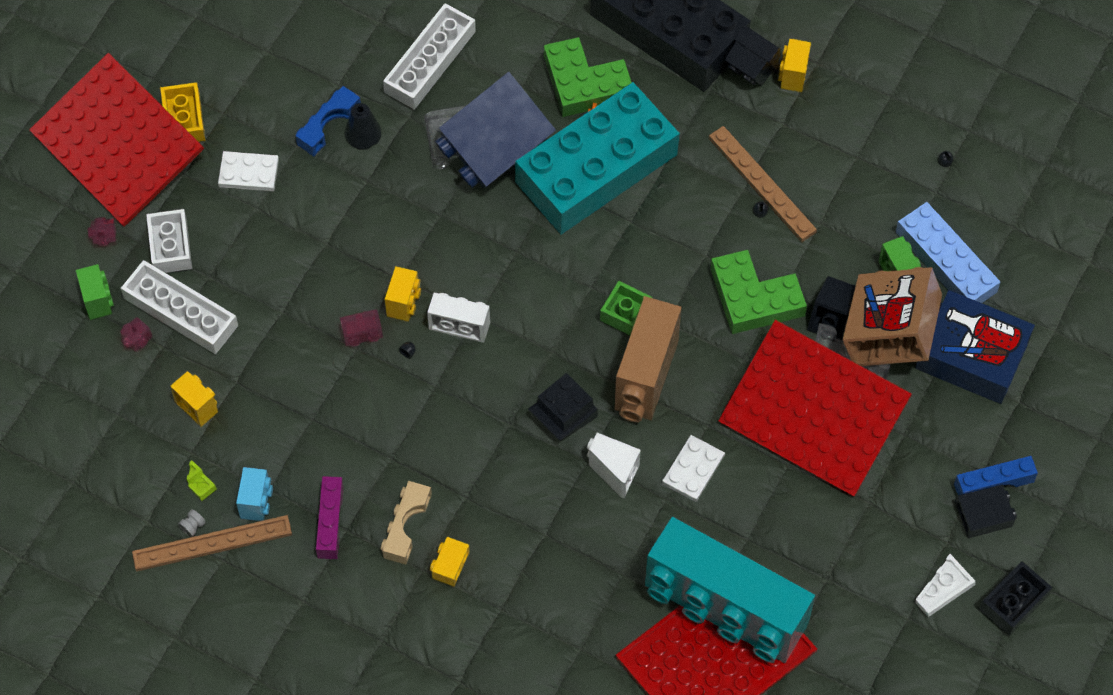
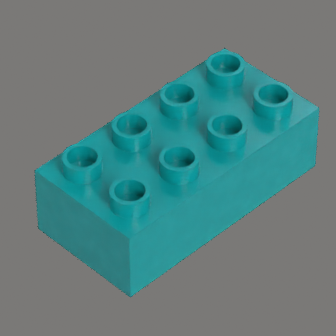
M632 82L516 160L515 183L562 235L677 156L680 133L637 85Z
M671 517L647 556L645 586L649 587L647 593L653 599L663 604H667L669 600H672L684 607L682 612L690 620L701 624L706 619L719 626L717 631L724 639L732 643H738L742 639L755 646L753 648L754 654L766 662L774 663L778 659L786 663L809 624L815 594L674 517Z

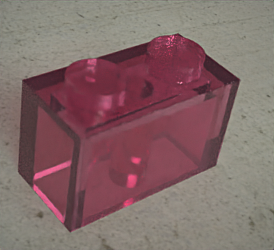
M377 309L340 317L346 346H356L362 342H374L379 340V338H383Z

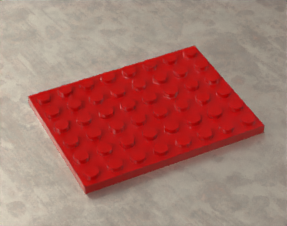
M109 53L29 129L124 227L205 149Z
M775 320L718 421L855 497L912 394Z
M680 605L618 652L615 658L647 695H762L817 652V648L803 633L786 663L778 659L774 663H769L756 656L753 652L755 646L740 639L738 643H732L724 639L717 631L719 626L705 619L700 624L690 620L683 614L682 609L684 607Z

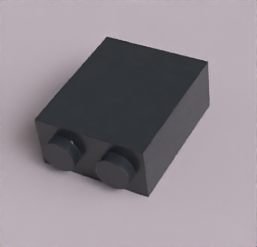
M1003 484L957 496L955 505L968 538L1013 527L1017 515L1015 509L1010 506V495L1007 490H1004Z

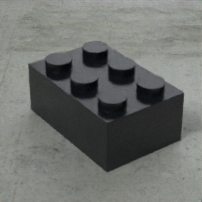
M1021 561L982 601L979 610L1010 636L1049 596L1053 587Z

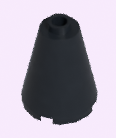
M358 103L352 107L345 128L346 140L353 148L359 150H367L370 146L376 145L381 139V127L370 108L364 103Z

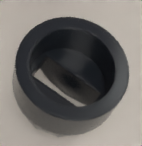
M950 151L940 153L938 163L942 167L951 166L953 163L952 153Z
M762 201L755 203L753 207L754 215L759 218L765 217L768 214V205ZM760 206L763 207V212L759 211Z
M405 342L400 346L399 351L403 356L410 359L414 355L416 348L412 342Z

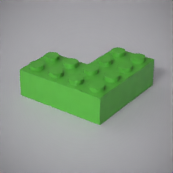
M579 37L544 45V59L563 117L588 112V109H592L593 103H597L598 106L632 83L624 59L588 67Z
M748 250L711 259L710 269L732 334L772 325L775 320L784 322L805 317L807 305L796 274L759 282Z

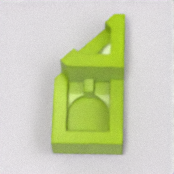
M191 460L189 462V475H187L188 486L203 501L217 488L204 475L202 469Z

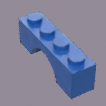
M344 86L336 90L331 99L320 107L317 114L312 115L308 123L297 131V145L314 157L326 145L325 136L322 132L324 126L336 118L349 119L352 107L361 103L360 97Z
M1032 456L959 474L956 476L954 486L958 495L1001 484L1019 487L1034 483L1038 472Z

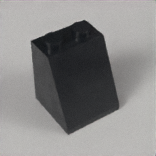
M827 276L815 301L807 330L843 343L856 286Z

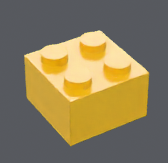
M789 39L788 45H784L778 81H782L781 89L803 91L811 42Z
M395 266L385 297L387 317L409 322L410 316L414 315L416 310L415 300L419 299L421 295V288H419L421 280L418 279L417 271Z
M187 371L170 386L175 403L200 427L218 413L217 401L214 398L215 393L209 387L205 388L197 375L194 374L192 376Z

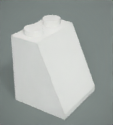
M596 433L595 438H591L587 449H589L587 453L589 466L621 498H625L639 468L641 450Z

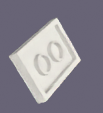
M223 151L218 186L274 191L279 156Z
M690 435L663 479L662 484L697 502L724 458L725 452Z

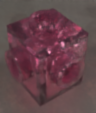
M99 217L91 221V226L88 227L89 239H93V244L104 246L108 245L109 242L116 241L117 234L114 218L106 219L105 217Z
M138 317L125 324L120 331L122 336L121 342L128 349L131 347L135 352L145 347L152 338L150 328Z

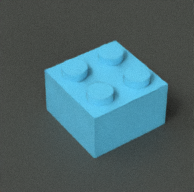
M243 467L236 502L240 519L264 521L265 515H268L270 505L267 501L268 497L272 496L273 485H271V477H268L267 470Z

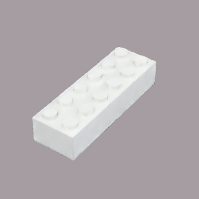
M445 3L384 79V93L415 110L476 32L475 19Z
M144 260L121 287L125 300L215 355L238 327L236 315Z

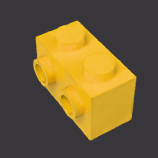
M447 537L444 543L441 542L438 548L439 556L437 560L434 559L432 561L430 571H432V579L455 587L470 550L468 544Z

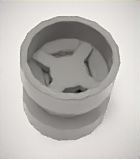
M191 509L187 513V518L182 519L178 526L185 534L193 537L196 534L197 527H202L206 522L199 513Z

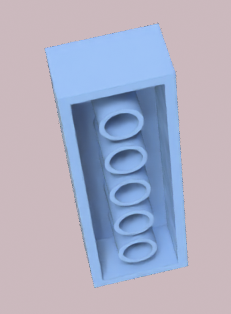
M928 202L898 221L896 233L899 237L903 236L905 241L910 243L912 251L928 268H933L935 276L948 290L983 303L998 292L1000 281Z

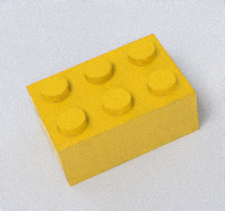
M197 82L160 87L163 107L198 142L206 141Z

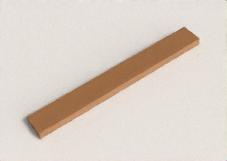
M288 515L135 550L132 551L137 572L291 536L292 532Z

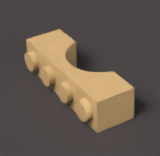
M408 481L407 486L402 488L400 494L402 500L395 507V519L393 522L390 521L387 533H389L388 538L384 539L381 545L385 559L407 564L413 546L412 539L405 534L403 527L412 515L426 512L432 495L431 487Z

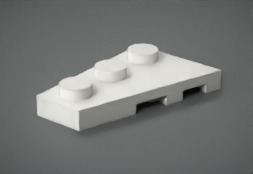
M949 554L945 563L937 570L936 575L916 598V604L929 617L975 586V580Z

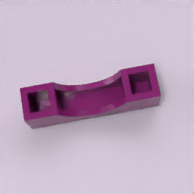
M322 476L316 543L318 559H338L339 517L344 489L342 477Z

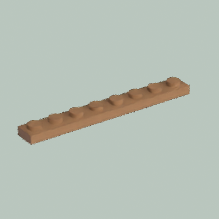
M724 126L709 135V140L801 243L816 233L817 229Z

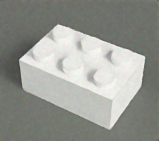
M184 209L146 214L152 265L164 273L192 269L188 226Z
M446 293L433 294L427 312L429 330L484 343L490 325L488 305L483 302H471L462 297H451Z

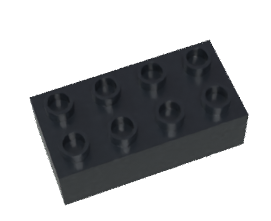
M590 0V15L703 92L728 67L729 63L725 59L736 42L734 38L742 26L746 25L750 28L751 20L721 0Z

